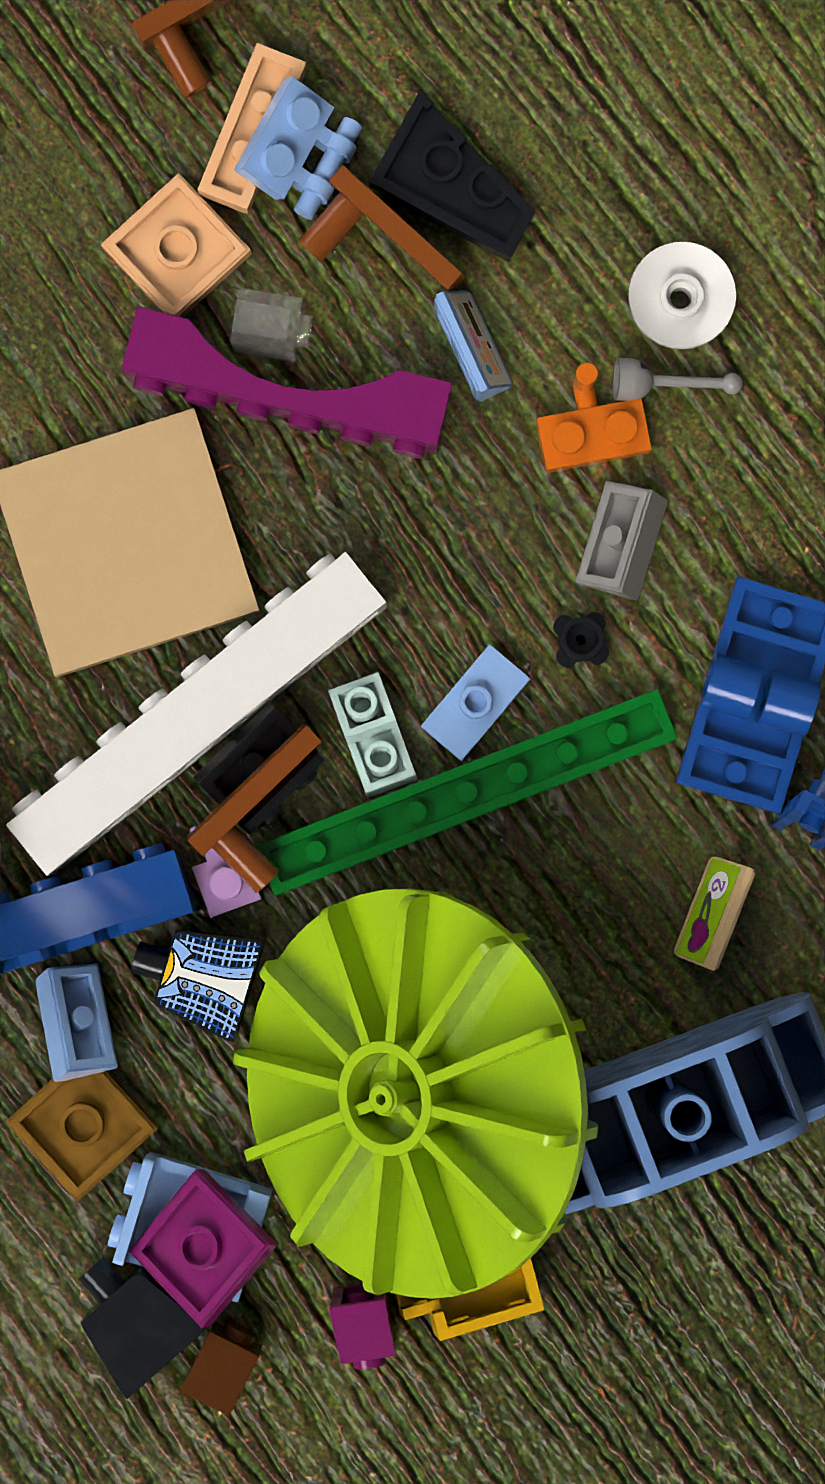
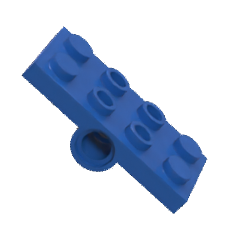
M742 577L735 579L677 773L676 784L768 812L781 814L803 736L807 734L819 701L821 691L819 682L825 665V602Z

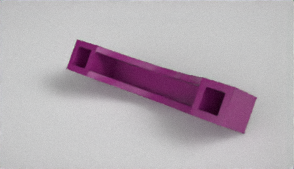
M141 307L136 309L121 368L126 378L134 381L132 387L144 393L163 396L165 389L185 393L184 400L197 406L215 408L217 401L238 406L236 413L247 418L267 421L269 414L288 418V425L297 430L319 433L321 427L342 431L340 438L347 442L371 446L373 439L394 444L392 451L418 459L424 458L425 452L437 453L452 390V383L401 370L375 382L347 389L313 391L281 386L258 378L228 361L204 339L190 319Z

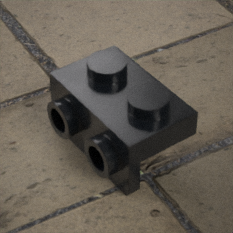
M269 702L193 778L220 805L297 729ZM314 748L237 824L247 834L252 833L257 827L261 828L269 824L279 813L280 804L295 789L300 790L314 780L318 774L319 766L324 762L325 757Z

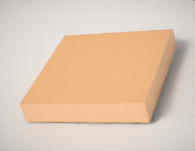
M179 173L101 244L103 250L162 313L182 318L252 255L251 249Z

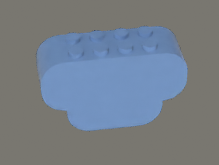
M800 992L758 1004L585 1070L588 1103L587 1120L598 1124L597 1138L586 1141L577 1184L565 1214L593 1205L596 1208H608L645 1198L778 1147L807 1131L810 1122L824 1117L825 1030L811 994Z

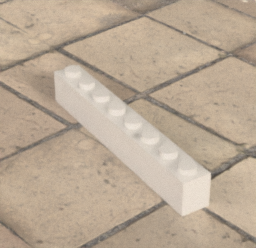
M346 552L337 559L330 553L319 560L306 572L311 579L295 593L290 587H287L274 596L264 606L269 614L254 626L245 621L233 629L222 640L227 646L223 651L211 660L206 654L196 659L181 672L180 675L185 681L169 694L164 688L155 692L138 707L143 715L126 728L120 722L110 728L96 741L101 749L86 761H83L80 756L75 757L55 773L54 777L58 780L55 786L43 795L38 790L33 791L12 808L16 817L7 823L6 826L46 876L56 875L387 608L386 601Z

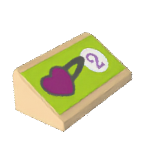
M711 857L709 859L674 948V954L677 957L712 971L718 970L756 874L754 869L719 857Z

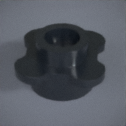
M591 612L586 617L574 619L568 615H562L556 619L553 624V631L559 636L560 646L559 651L556 653V660L561 666L571 668L577 662L587 661L594 665H600L607 660L609 650L603 644V629L606 627V621L601 614ZM583 635L586 638V643L578 645L576 643L577 636Z

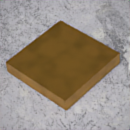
M109 1070L66 1081L55 1082L51 1079L5 1121L77 1202L159 1128V1125Z

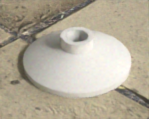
M691 242L669 243L651 251L638 264L629 285V307L637 326L654 342L674 349L695 348L713 340L728 324L736 302L735 283L728 266L712 250ZM675 292H684L689 297L690 304L686 308H676L671 303L670 296Z

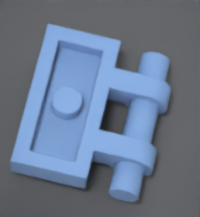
M293 76L284 78L236 164L234 171L275 200L285 199L291 186L302 193L294 207V211L300 216L312 220L320 204L326 205L334 192V187L329 180L341 168L343 163L348 164L356 152L357 147L354 142L362 126L355 120L344 117L337 131H331L325 124L335 107ZM313 146H316L324 154L312 174L302 166Z

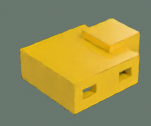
M531 1258L519 1269L502 1280L474 1292L454 1297L433 1299L395 1294L399 1313L404 1320L429 1313L434 1335L439 1341L545 1310Z

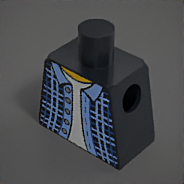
M178 929L174 933L169 950L140 941L133 959L131 973L160 981L154 1000L156 1006L224 1040L234 1042L240 1030L266 940Z

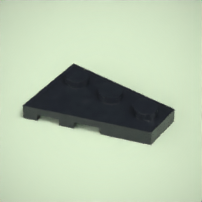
M420 89L369 181L370 188L509 263L535 217V210L492 165L486 163L467 142V138L454 124L451 125L434 107L431 99Z

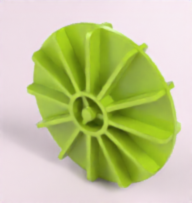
M411 888L386 889L360 894L322 909L320 915L307 924L289 943L279 959L269 960L264 963L259 975L265 982L256 1007L249 1047L234 1051L233 1064L247 1068L248 1102L252 1127L257 1142L256 1146L244 1150L247 1162L262 1158L276 1193L296 1223L290 1238L299 1247L313 1243L332 1262L347 1273L363 1281V1287L366 1292L375 1295L390 1292L416 1298L454 1297L482 1289L502 1280L519 1269L537 1253L551 1234L559 1232L567 1222L565 1211L577 1184L586 1141L597 1138L598 1124L587 1120L586 1078L576 1038L577 1034L586 1031L583 1019L570 1021L565 1006L549 976L530 952L533 941L525 933L512 934L497 920L475 906L455 898L451 893Z

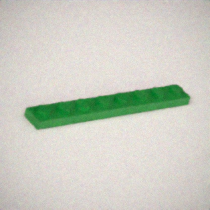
M656 689L256 845V847L279 869L277 875L269 882L274 896H277L677 740V736L660 693Z

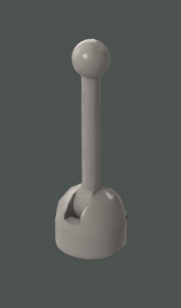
M617 357L613 371V397L615 401L640 399L646 396L653 386L723 389L728 394H736L741 390L743 381L736 373H729L723 378L653 375L651 369L644 361L634 358Z

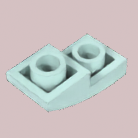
M379 672L328 690L367 798L418 780Z

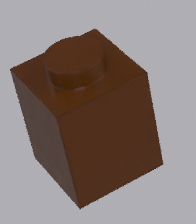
M214 1321L180 1392L230 1416L262 1349V1345L254 1342L256 1335L238 1323L227 1321L225 1326Z

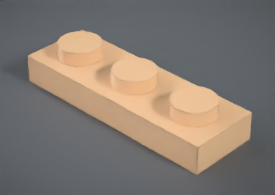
M256 43L198 187L200 196L249 215L259 188L235 172L234 168L283 79L293 76L302 83L307 71L305 61Z

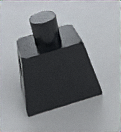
M102 1257L79 1278V1281L98 1301V1304L82 1319V1328L126 1399L133 1395L207 1328H201L142 1266L123 1280L106 1259Z

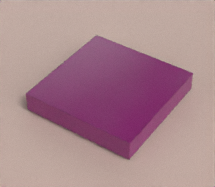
M196 1169L131 1247L129 1252L201 1328L211 1326L278 1244L205 1169Z

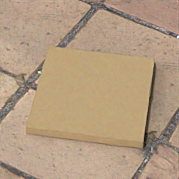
M195 408L0 470V505L55 677L67 675L260 612Z

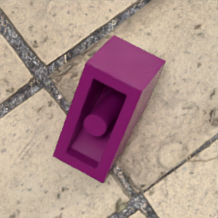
M363 1284L333 1288L329 1309L340 1363L353 1362L354 1369H371L385 1365V1357L395 1356L396 1349L388 1292L375 1295L366 1292Z

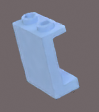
M150 1151L145 1156L142 1164L133 1162L129 1171L124 1194L132 1196L126 1216L117 1214L107 1245L116 1248L112 1263L123 1266L125 1262L142 1266L129 1250L196 1169H205L261 1228L273 1189ZM243 1287L231 1301H239Z

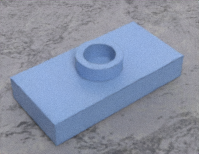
M489 644L420 727L462 761L529 682L530 678Z

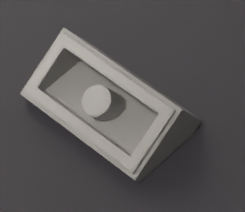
M606 481L575 582L626 599L638 600L665 514L667 500L650 489Z

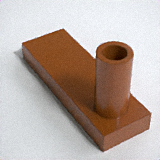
M170 0L131 22L133 34L143 51L155 45L185 99L203 91L212 84V81L182 29L233 0Z
M343 165L329 180L340 193L298 240L302 246L322 263L358 220L365 215L448 291H457L467 280L462 272Z
M301 725L187 835V841L202 856L212 848L255 893L259 892L277 875L279 869L248 839L236 824L322 741L307 725Z

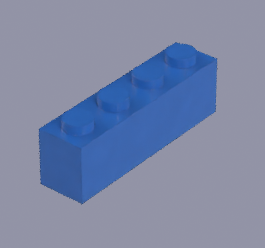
M159 843L132 852L135 862L118 868H114L112 859L81 868L83 879L63 885L61 877L56 876L30 884L29 887L32 895L11 901L9 892L0 894V974L198 911L180 851L171 850L166 852L164 844Z

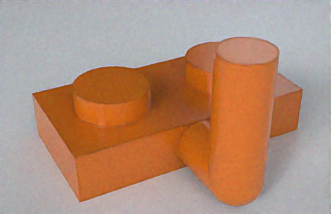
M591 363L581 364L577 368L573 379L577 410L536 418L545 472L550 473L649 454L652 448L642 398L598 406L594 386L598 371Z

